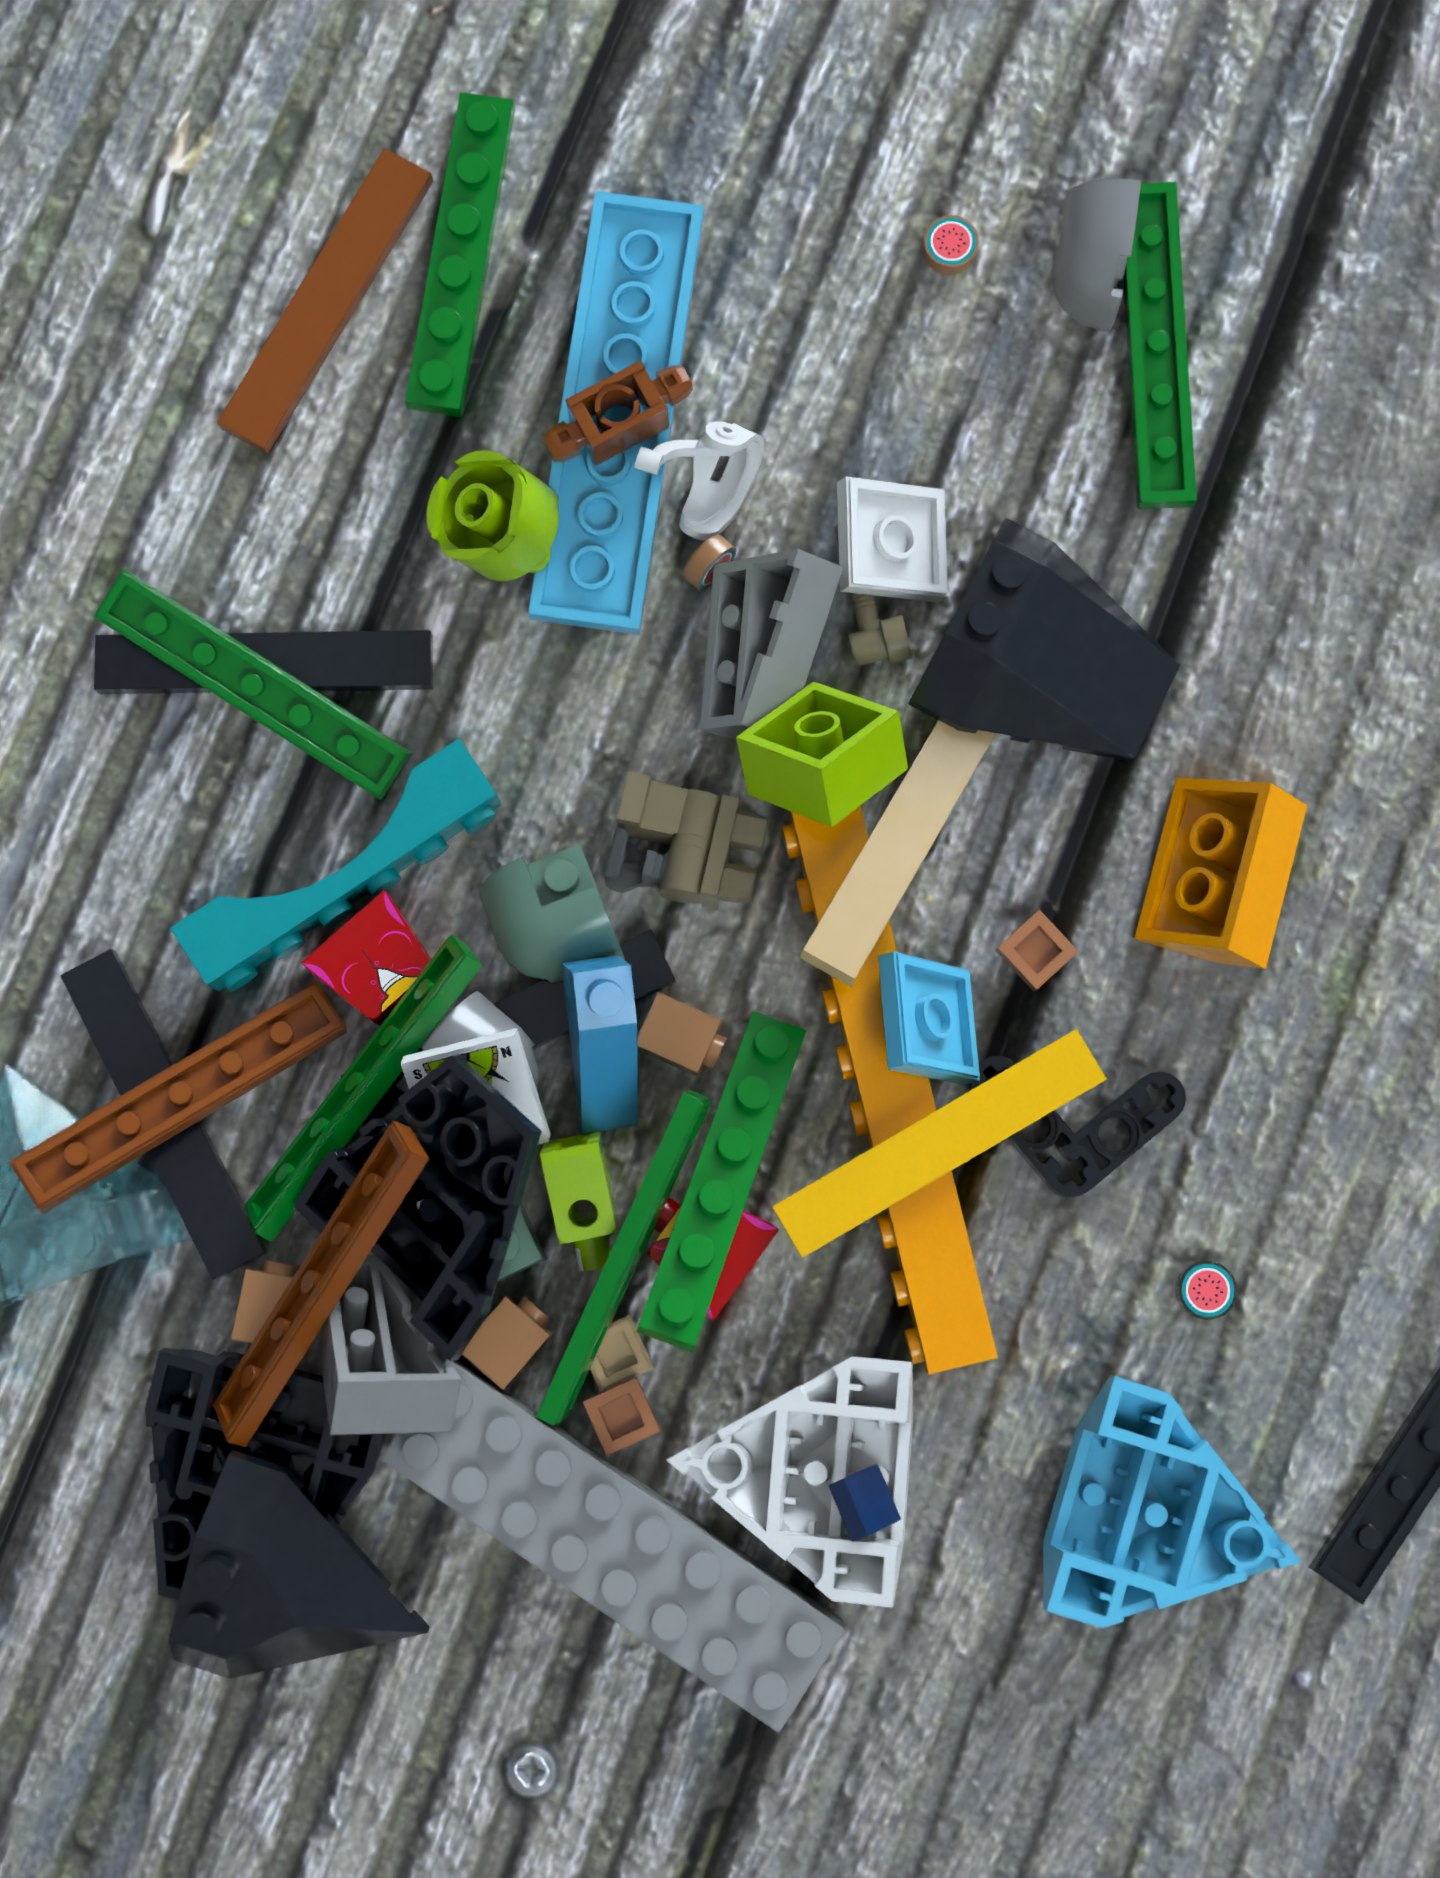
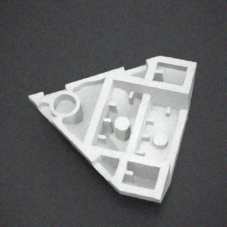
M850 1357L830 1370L794 1388L666 1460L679 1472L689 1476L712 1496L711 1499L783 1560H788L816 1584L815 1587L832 1601L894 1607L905 1537L913 1430L912 1362ZM878 1463L901 1520L867 1537L852 1542L831 1494L829 1485Z

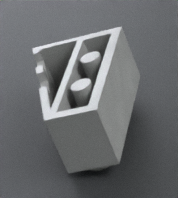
M368 1255L318 1333L330 1435L452 1432L461 1378L453 1366L446 1368L435 1351V1346L409 1322L413 1317L410 1312L411 1301L390 1269L376 1255Z

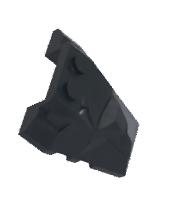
M460 1055L447 1058L398 1098L400 1105L384 1118L370 1120L360 1129L362 1135L345 1149H335L323 1158L293 1205L321 1233L388 1126L395 1121L411 1127L429 1160L371 1251L422 1301L409 1322L449 1361L460 1358L490 1312L542 1133L533 1122Z
M161 1349L158 1354L145 1406L146 1427H152L154 1460L149 1463L150 1483H156L158 1516L153 1519L158 1595L179 1600L195 1535L231 1450L289 1468L304 1485L301 1492L323 1516L329 1513L340 1525L351 1505L377 1469L386 1433L330 1435L323 1376L295 1369L247 1446L243 1447L228 1443L213 1404L244 1354L223 1351L216 1356L192 1349Z

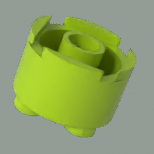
M474 451L463 455L454 463L459 467L448 479L442 476L439 478L432 489L427 506V527L431 537L437 540L442 551L466 567L495 581H510L522 577L529 572L537 573L544 569L549 563L551 557L550 548L555 540L558 529L559 501L557 493L541 479L495 451Z

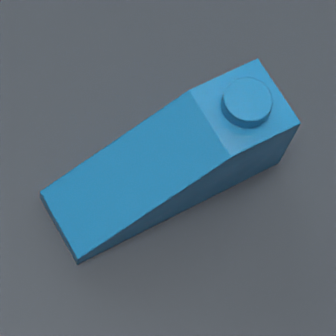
M619 955L563 962L561 964L580 1132L584 1134L638 1126L637 1018L631 965Z

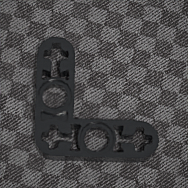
M990 1056L980 1061V1081L969 1083L970 1091L987 1081L986 1076L982 1073L985 1069L989 1068L992 1072L998 1073L1002 1069L1006 1070L1012 1067L1015 1063L1003 1056ZM1152 1072L1137 1080L1075 1133L1054 1110L1045 1115L1049 1124V1131L1046 1138L1040 1143L1032 1144L1026 1142L1020 1137L1018 1132L1007 1139L1052 1192L1065 1198L1078 1197L1095 1187L1180 1115L1186 1102L1185 1089L1181 1082L1172 1074ZM1148 1084L1155 1089L1166 1086L1171 1092L1165 1100L1170 1109L1166 1113L1163 1109L1157 1108L1141 1118L1143 1122L1150 1125V1128L1143 1133L1137 1118L1129 1111L1123 1109L1122 1105L1128 1100L1132 1110L1138 1109L1150 1097L1145 1089ZM1107 1119H1119L1129 1129V1142L1121 1151L1107 1150L1099 1140L1098 1131L1100 1125ZM1059 1135L1067 1142V1145L1057 1149L1059 1153L1069 1162L1080 1159L1084 1165L1079 1171V1176L1083 1180L1079 1186L1072 1181L1064 1184L1058 1181L1056 1176L1060 1174L1062 1169L1052 1155L1048 1156L1043 1164L1036 1157V1153L1051 1147Z

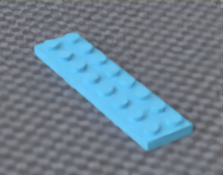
M595 191L558 424L563 420L566 424L571 423L566 404L567 398L640 360L651 380L656 379V372L670 366L682 364L704 220V205ZM669 403L666 404L669 418L668 429L595 466L585 447L579 449V456L567 461L554 462L552 460L548 486L558 496L559 522L555 540L550 548L551 557L549 563L540 572L534 573L528 610L530 620L640 635L666 462L660 466L657 475L634 467L641 446L653 450L657 445L670 441L675 405L672 407ZM640 404V412L642 413L644 410ZM617 405L608 409L603 417L612 422H620L630 417L633 410ZM594 415L591 418L593 419L596 427L598 428L596 415Z

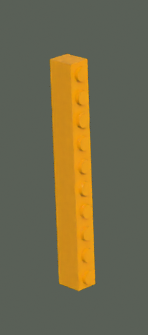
M861 805L833 827L791 811L789 815L791 824L781 826L788 858L799 857L804 876L803 879L795 880L802 914L812 912L816 927L869 839ZM890 921L887 923L852 986L850 987L828 974L831 989L822 991L829 1024L839 1022L844 1040V1045L835 1046L842 1079L853 1078L858 1097L857 1101L849 1102L855 1133L857 1136L867 1134L870 1149L936 1111L929 1078L888 1070L878 956L893 951L897 952ZM950 1171L885 1209V1214L876 1215L884 1249L895 1248L900 1270L890 1272L898 1307L909 1306L914 1328L904 1330L912 1364L922 1362L924 1371L927 1374H934L998 1358L953 1174Z

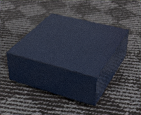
M878 1463L829 1485L831 1494L852 1542L867 1537L901 1520Z

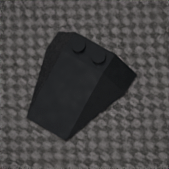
M1005 517L908 705L959 731L976 733L978 730L1010 735V740L1028 743L1032 739L1063 745L1064 750L1132 762L1137 756L1178 672L1180 664L1056 543Z

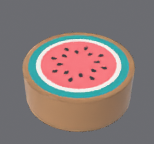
M946 215L936 219L925 232L923 241L925 261L933 270L944 275H956L964 272L973 264L979 245L978 233L975 227L963 217Z
M721 535L709 537L688 559L683 571L684 578L699 591L708 589L712 586L714 564L733 561L736 555V548Z

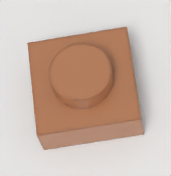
M1038 910L995 950L1033 992L1040 988L1079 952L1041 910Z
M637 1376L583 1401L606 1456L661 1431Z

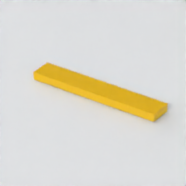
M1075 1029L775 1204L772 1208L800 1257L803 1258L1107 1080L1080 1033Z

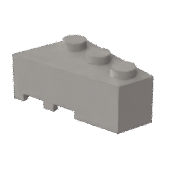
M800 549L714 564L700 730L737 741L736 737L805 687L843 566Z

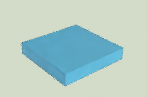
M895 951L878 956L888 1070L962 1085L980 1081L969 970Z

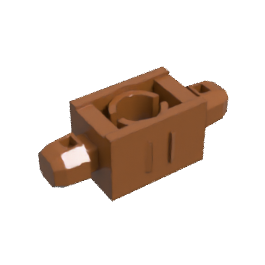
M640 360L567 398L566 404L571 423L566 424L563 420L549 429L543 437L544 445L554 462H564L579 456V449L585 447L595 466L668 429L669 418L666 404L669 403L673 407L687 398L693 390L691 379L684 367L677 365L656 372V379L651 380ZM640 404L644 410L642 413L640 412ZM617 405L633 410L630 417L620 422H612L603 417L608 409ZM594 415H596L598 428L596 427L593 419L591 418Z

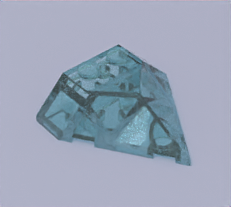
M8 1064L4 1066L0 1081V1309L25 1300L24 1295L120 1260H135L188 1240L180 1214L163 1180L154 1173L147 1171L134 1160L41 1215L9 1161L79 1121L80 1118L54 1098L46 1095Z

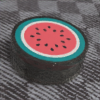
M1199 1261L1188 1265L1182 1270L1176 1281L1175 1293L1179 1305L1187 1314L1198 1319L1213 1320L1224 1316L1231 1310L1237 1297V1285L1231 1272L1223 1265L1213 1261Z

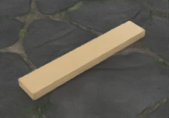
M938 720L804 947L800 956L801 959L850 987L852 986L997 733L978 730L976 733L959 731Z

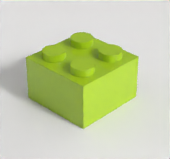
M814 681L736 737L748 795L829 827H833L845 819L847 815L877 792L884 789L885 786L908 769L898 710Z

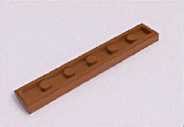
M385 148L382 150L218 419L217 424L220 429L265 454H269L432 185L433 178L429 171Z
M317 981L17 1156L9 1161L42 1215L346 1034V1025Z
M395 1121L388 1126L215 1400L213 1407L228 1443L243 1447L247 1446L428 1162L429 1158L411 1127Z

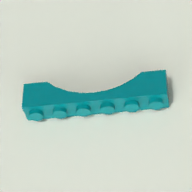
M458 738L411 769L402 798L387 825L362 853L341 870L311 886L281 895L255 898L218 896L170 927V930L207 986L217 991L225 987L229 992L234 991L254 979L258 974L255 967L267 959L275 956L277 960H280L300 949L306 942L303 936L322 924L324 928H329L347 918L354 910L351 904L370 892L375 897L383 890L388 891L401 880L399 872L414 862L418 861L420 865H425L441 856L449 848L446 841L464 829L468 834H471L488 825L496 817L493 810L501 806L502 803L462 741Z

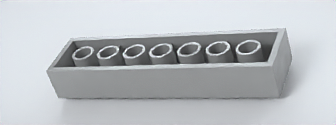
M447 1359L444 1363L446 1368L453 1366L461 1378L452 1432L397 1433L380 1460L780 1733L845 1631L843 1619L558 1425L553 1426L537 1418L536 1410L505 1389L502 1390L492 1380L461 1359L454 1361Z

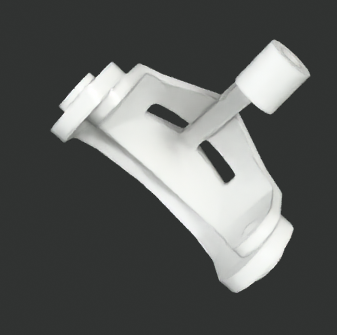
M709 422L699 440H673L657 445L653 450L641 446L634 468L657 475L660 466L667 460L677 457H693V484L682 510L679 527L686 535L694 539L707 540L711 536L720 535L733 521L742 507L757 476L763 456L764 441L761 435L735 423ZM729 456V461L720 481L711 480L719 457Z

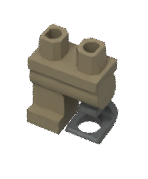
M628 770L617 815L618 828L615 830L604 876L606 886L613 891L625 893L638 887H650L653 883L659 884V893L664 899L701 904L702 907L718 910L720 900L734 903H751L757 869L731 864L729 859L732 847L762 853L768 829V818L740 809V798L722 795L721 797L707 791L676 787L652 781L650 775ZM628 836L670 845V848L665 855L648 850L645 856L629 841Z

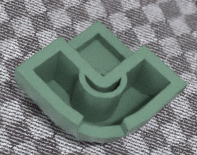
M580 844L526 864L522 856L499 868L487 877L480 887V899L500 951L510 967L513 966L526 976L546 979L549 983L563 981L561 964L563 962L615 955L625 959Z

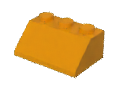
M1176 777L1134 938L1144 943L1216 963L1266 969L1308 805L1272 783Z

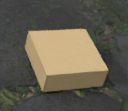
M631 1314L610 1324L590 1368L601 1393L655 1368L640 1334L636 1332L637 1327Z

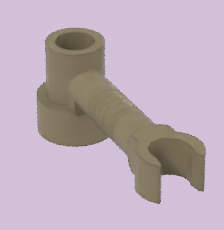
M836 525V526H834V528H835L836 538H837V542H838V546H839V540H838V525ZM851 593L859 628L858 632L849 634L856 667L889 659L890 664L912 659L902 615L880 620L875 600H873L874 595Z

